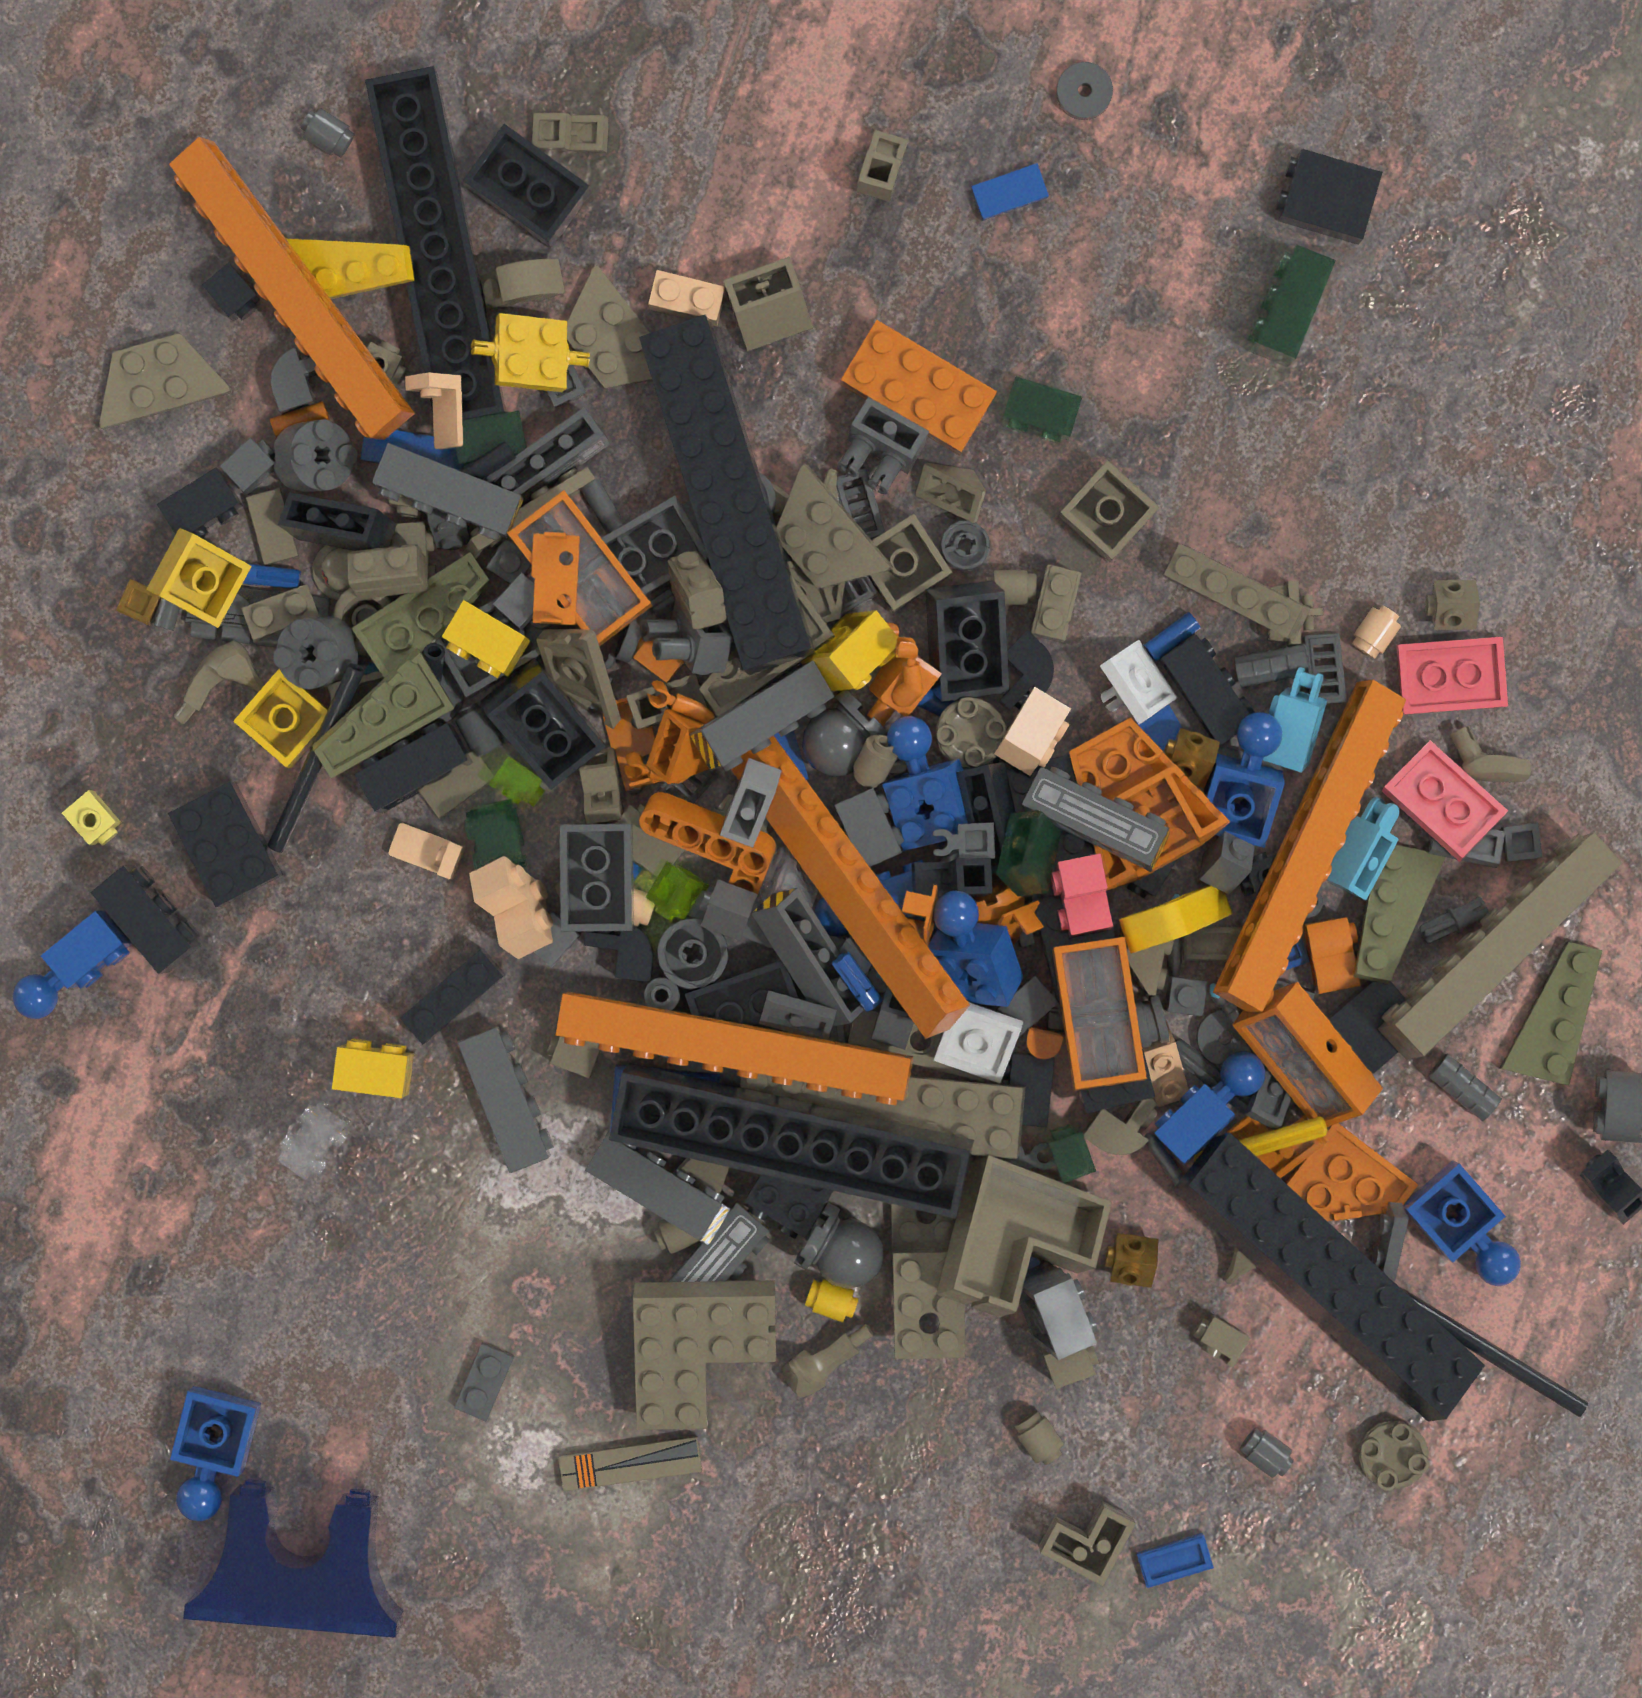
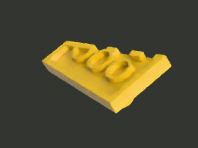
M286 238L330 299L414 281L410 248L407 245Z

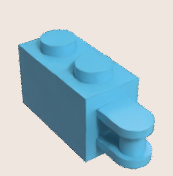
M1299 667L1292 688L1287 687L1279 696H1274L1269 714L1277 719L1282 728V741L1274 753L1263 758L1264 761L1301 773L1309 766L1327 699L1318 697L1323 674L1317 673L1315 676L1306 673L1305 668ZM1301 686L1310 688V694L1300 691Z
M1374 797L1370 800L1361 818L1356 816L1350 822L1345 832L1346 841L1342 848L1336 852L1331 863L1332 871L1326 881L1365 901L1367 900L1399 840L1390 833L1399 816V807L1393 803L1385 804V801L1380 797Z

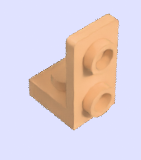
M423 373L405 376L406 391L420 392L421 398H432L434 448L448 449L461 447L463 445L461 375Z
M400 823L388 853L392 857L435 872L439 876L454 879L466 846Z
M1167 1021L1170 1042L1160 1044L1157 1041L1151 1043V1047L1143 1048L1155 1094L1154 1099L1158 1107L1180 1101V1098L1189 1090L1177 1045Z

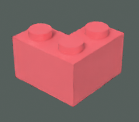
M1101 854L1058 862L1055 872H1052V875H1050L1054 896L1061 895L1063 909L1057 910L1061 930H1068L1069 938L1112 929L1113 923L1106 895L1108 887Z

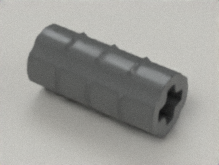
M1305 644L1287 645L1283 648L1269 649L1256 653L1252 651L1250 654L1235 657L1236 671L1241 687L1256 684L1259 686L1261 683L1277 682L1278 680L1289 678L1294 679L1299 667L1305 668V672L1311 674L1310 661Z
M1448 1053L1438 1061L1428 1075L1441 1089L1448 1092L1481 1121H1485L1502 1100L1489 1086L1481 1082L1475 1074L1469 1072L1463 1067V1064L1457 1062Z

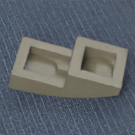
M533 113L532 144L540 150L607 153L609 118L605 115Z

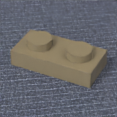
M307 584L241 608L254 643L281 634L284 628L295 620L319 616Z

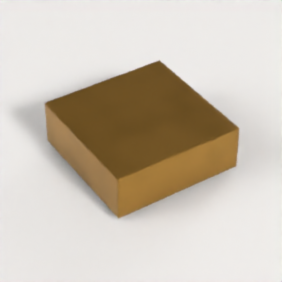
M130 579L116 611L150 626L161 598L147 591V586Z

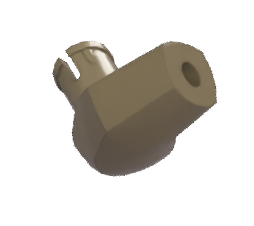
M1470 726L1464 727L1450 735L1463 761L1462 769L1473 779L1509 783L1525 782L1529 779L1531 775L1530 760L1483 753Z

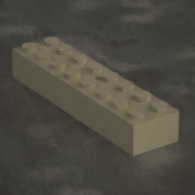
M1594 832L1581 836L1579 833L1572 839L1568 837L1554 849L1556 854L1554 858L1547 863L1545 861L1541 862L1530 872L1529 875L1532 880L1523 886L1519 884L1505 897V900L1508 902L1506 905L1502 906L1499 910L1496 908L1491 910L1480 921L1483 925L1481 929L1474 934L1472 932L1466 934L1456 944V947L1459 949L1449 958L1444 956L1431 968L1434 974L1425 981L1421 979L1407 991L1406 994L1410 997L1401 1005L1396 1003L1383 1014L1381 1018L1385 1022L1378 1030L1406 1060L1425 1056L1622 864L1620 859Z
M758 1074L757 1079L741 1077L740 1088L973 1139L972 1155H990L1017 1159L1020 1156L1026 1086L910 1075L906 1099L904 1101L897 1100V1105H888L876 1102L875 1095L863 1093L862 1099L842 1096V1089L828 1087L827 1092L806 1089V1082L793 1080L790 1086L771 1082L772 1076Z

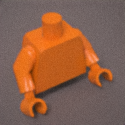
M889 622L886 623L898 636L896 648L893 650L895 656L882 666L870 685L869 690L878 699L867 713V716L871 719L874 717L883 727L895 710L903 716H909L941 676V673L918 655V648L914 639L899 637L898 626Z
M656 680L652 682V686L661 694L653 696L647 693L650 703L655 708H663L666 705H670L671 709L664 711L647 764H644L643 758L639 753H628L626 755L628 765H624L626 776L633 781L641 779L644 775H649V778L652 780L663 781L667 784H680L689 777L709 769L689 734L713 720L715 715L712 710L696 700L679 693L676 696L669 694L666 685L662 681Z

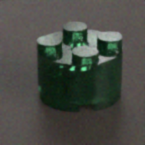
M512 798L470 807V812H466L464 825L468 840H475L476 844L474 845V853H472L475 870L503 856L516 865H520L523 868L527 867V856H522L521 846L525 845L516 807L513 808L514 801Z

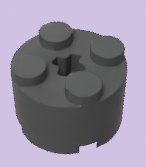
M326 419L301 422L288 426L278 435L273 448L276 461L273 464L277 476L288 488L302 492L326 491L337 488L349 477L358 456L348 434L339 425Z
M315 616L298 619L287 625L281 632L273 654V660L285 678L295 686L304 689L324 687L340 682L349 663L357 664L358 651L355 652L354 644L356 638L352 629L343 620L334 616Z
M686 918L674 923L662 935L658 945V961L663 973L671 982L683 988L696 989L713 983L720 977L728 962L729 949L725 936L701 927L703 919ZM696 943L700 945L699 952L703 954V958L701 960L696 958L691 963L687 961L688 954L684 952V948L686 946L691 948Z
M1605 1070L1604 1076H1596L1595 1097L1601 1099L1600 1111H1594L1593 1132L1600 1134V1139L1603 1141L1642 1143V1135H1640V1130H1642V1073Z

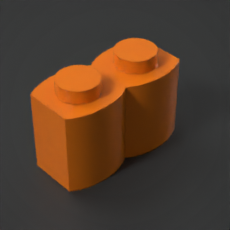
M1342 916L1303 924L1315 992L1322 994L1360 986L1359 978L1354 977L1357 957L1354 955L1353 944L1358 943L1354 922L1349 923L1348 918Z

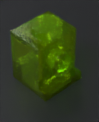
M510 756L507 757L488 784L494 789L502 785L505 788L501 793L517 805L523 800L532 807L536 806L546 791L541 787L544 782L538 775Z
M667 861L646 898L657 905L654 910L662 917L671 921L674 917L685 920L701 891H707L710 885L687 868Z

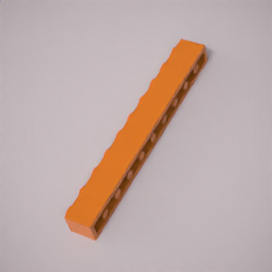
M198 137L169 163L176 173L174 176L176 183L185 192H190L196 200L194 203L196 210L205 219H210L215 226V236L222 244L227 247L229 246L235 253L234 261L243 272L251 275L256 282L254 288L264 300H269L276 309L274 312L276 319L284 327L291 329L296 336L294 339L296 346L305 355H310L316 363L314 369L318 376L326 383L330 382L336 391L334 396L337 402L344 409L350 410L357 419L355 421L357 429L367 438L385 440L415 414L216 143Z
M1374 679L1356 682L1213 990V993L1246 1012H1263L1271 1003L1274 997L1273 988L1278 978L1283 975L1288 967L1289 960L1287 958L1291 949L1298 943L1303 934V923L1307 915L1313 911L1317 904L1318 898L1316 895L1321 884L1328 879L1332 871L1331 863L1333 858L1346 841L1345 832L1350 822L1360 811L1361 804L1359 802L1363 793L1374 780L1375 767L1379 759L1388 750V739L1392 730L1400 723L1403 717L1402 709L1406 699Z
M773 735L769 738L771 744L755 754L749 750L741 755L743 762L731 769L739 781L748 758L782 770L775 795L766 814V819L925 1039L951 1029L970 1006L969 1002L778 740Z
M569 991L562 995L555 1034L556 1036L565 1037L564 1043L570 1045L585 1046V1041L599 1043L598 1049L602 1051L619 1053L620 1048L634 1050L633 1056L644 1059H654V1054L668 1056V1063L688 1066L689 1061L703 1063L702 1069L713 1072H723L724 1067L737 1069V1076L757 1079L758 1074L772 1076L771 1082L791 1086L793 1080L806 1082V1089L819 1092H827V1088L832 1087L842 1089L841 1095L851 1098L862 1099L863 1093L875 1095L876 1102L888 1105H897V1100L904 1101L906 1099L914 1057Z

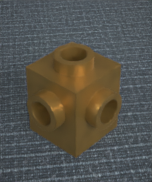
M1180 728L1175 741L1171 739L1167 741L1163 753L1182 770L1195 786L1204 789L1215 765L1220 742L1205 737L1200 733Z
M1117 1233L1114 1247H1107L1105 1267L1111 1268L1110 1282L1152 1288L1157 1269L1159 1239Z

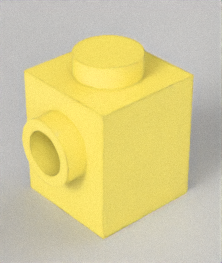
M92 790L85 792L62 812L64 817L89 845H96L98 842L102 846L118 834L115 828L122 823L98 794Z

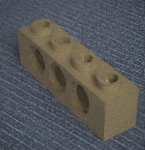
M881 1004L866 1012L863 1010L852 1021L847 1044L914 1056L912 1063L914 1065L983 1082L984 1078L934 1061L943 1032L930 1037L929 1045L925 1049L918 1050L910 1044L911 1035L919 1030L914 1023L906 1049L904 1050L871 1040Z

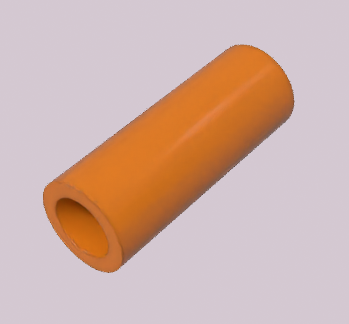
M321 401L270 418V423L277 438L290 425L323 419L330 421L324 402Z

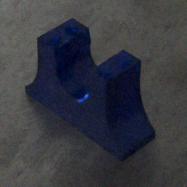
M245 1480V1484H239L230 1494L226 1541L216 1572L210 1582L196 1591L184 1605L183 1619L396 1638L403 1625L404 1610L395 1603L386 1590L377 1564L375 1541L379 1496H371V1491L367 1489H350V1493H344L335 1506L328 1526L330 1534L328 1548L313 1556H300L288 1551L277 1537L275 1520L278 1513L275 1487L266 1486V1481Z

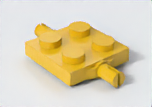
M499 313L496 316L493 341L473 339L471 343L472 355L492 357L495 367V385L563 392L567 389L568 366L588 367L590 359H588L590 357L589 352L569 350L567 343V321Z

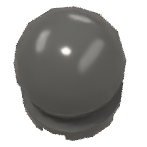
M842 690L834 696L839 702L837 708L826 709L813 717L804 730L802 748L812 768L830 777L845 776L854 772V763L867 738L872 735L887 736L888 732L874 717L869 722L859 712L863 708L862 704L848 690Z
M827 1202L824 1211H821L805 1239L807 1243L802 1252L797 1254L794 1264L805 1270L808 1269L810 1264H817L821 1276L835 1286L850 1289L865 1285L872 1281L880 1272L884 1260L883 1245L877 1233L866 1223L854 1219L840 1221L839 1217H837L840 1209Z

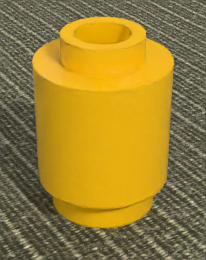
M813 1279L805 1306L813 1308L812 1312L843 1323L846 1316L849 1318L853 1317L859 1298L853 1297L854 1289L852 1288L847 1289L832 1285L826 1279H823L822 1282Z

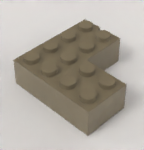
M990 1155L971 1161L960 1209L954 1224L936 1294L964 1305L972 1303V1308L996 1317L1016 1313L1030 1257L1074 1273H1081L1096 1268L1112 1202Z
M775 1280L634 1283L633 1322L636 1430L707 1429V1363L776 1362Z

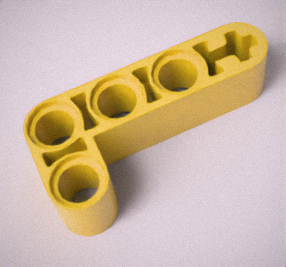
M1206 885L1159 906L1121 918L1119 923L1130 953H1134L1191 934L1233 913L1226 893L1211 885Z

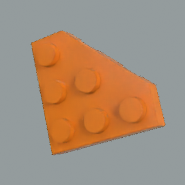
M1339 1123L1327 1128L1328 1133L1323 1137L1327 1142L1301 1162L1286 1182L1292 1190L1327 1221L1386 1214L1388 1202L1402 1203L1404 1205L1418 1187L1415 1181Z

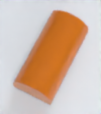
M1032 1025L1027 1035V1047L1030 1053L1039 1059L1052 1058L1060 1051L1064 1034L1063 1032H1055L1044 1027Z

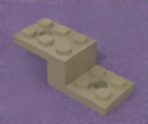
M891 1204L895 1359L965 1358V1305L936 1294L956 1218L936 1214L934 1220L929 1223H923L916 1217L917 1209ZM926 1313H933L939 1318V1326L933 1332H925L919 1326L920 1318Z

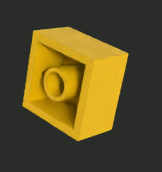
M179 528L146 590L204 622L219 628L252 566L197 535Z
M465 600L461 603L442 635V638L449 641L446 646L447 649L465 660H468L470 655L480 660L477 667L497 679L501 673L508 677L510 676L530 642L524 635Z
M877 610L848 613L830 629L835 637L817 649L816 654L806 657L801 663L804 664L814 660L831 691L859 690L871 680L872 676L870 673L877 666L885 665L895 656L893 650L896 648L898 636Z
M279 668L233 722L286 768L292 769L312 746L329 708L307 689L297 687L289 682Z
M351 1039L347 1040V1044L337 1047L332 1082L333 1090L404 1098L409 1095L414 1053L406 1052V1045L386 1043V1045H382L381 1049L371 1047L372 1041Z

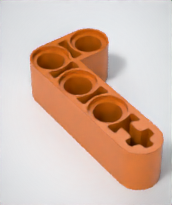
M657 792L651 795L639 819L640 827L646 834L734 869L729 884L756 894L761 889L776 851L775 840L763 831L759 832L753 848L720 836L726 816L664 792Z

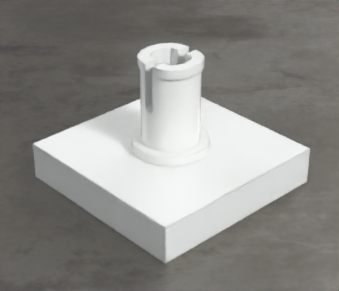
M1137 640L1100 665L1113 687L1101 693L1102 702L1104 703L1113 696H1117L1115 700L1106 705V708L1113 712L1125 704L1138 724L1147 720L1178 698L1140 640Z
M969 1003L968 1009L951 1029L943 1032L934 1061L1000 1083L1021 1032L1023 1021Z

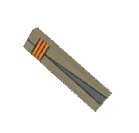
M697 1435L559 1455L563 1492L702 1472Z

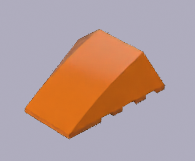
M1131 717L1069 751L1078 785L1082 786L1083 782L1090 783L1102 790L1101 796L1112 801L1115 797L1121 798L1134 806L1132 811L1146 816L1147 812L1155 814L1166 821L1164 826L1169 828L1170 836L1151 872L1094 845L1095 853L1101 854L1107 890L1144 878L1202 846L1230 823L1228 818L1185 776L1182 770L1163 753L1160 747Z

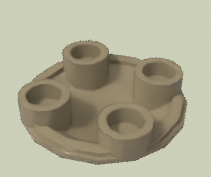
M972 697L962 698L949 705L942 712L936 725V740L940 751L949 761L960 758L962 767L976 768L991 762L996 757L994 753L1006 733V725L1000 713L991 704Z
M1390 1420L1377 1424L1366 1433L1360 1444L1359 1460L1362 1470L1371 1482L1377 1484L1383 1490H1398L1411 1486L1421 1478L1429 1467V1450L1425 1438L1415 1427L1406 1422Z

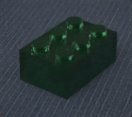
M1297 244L1291 252H1284L1273 276L1279 278L1277 284H1271L1270 289H1267L1260 306L1261 309L1266 310L1263 318L1259 316L1257 321H1254L1247 341L1252 342L1249 352L1285 367H1288L1297 358L1336 260Z

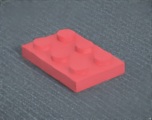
M1503 637L1396 645L1400 696L1406 699L1402 709L1403 715L1508 707Z
M1431 740L1382 790L1387 797L1459 862L1508 812L1502 804Z

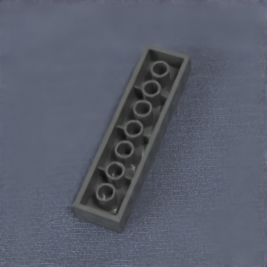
M676 495L601 538L646 597L670 584L671 576L669 575L667 563L670 558L679 556L684 552L698 551L702 553L706 562H709L705 546ZM498 598L479 608L530 640L510 675L516 673L532 659L536 658L538 660L542 658L536 639L544 629H581L577 623L576 625L533 623L532 618L521 630L493 605ZM557 599L558 606L564 608L561 602ZM442 635L435 641V643L444 647V660L464 695L469 699L508 677L501 673L497 679L477 667L480 660L470 655L469 659L465 660L446 648L449 641L442 638Z

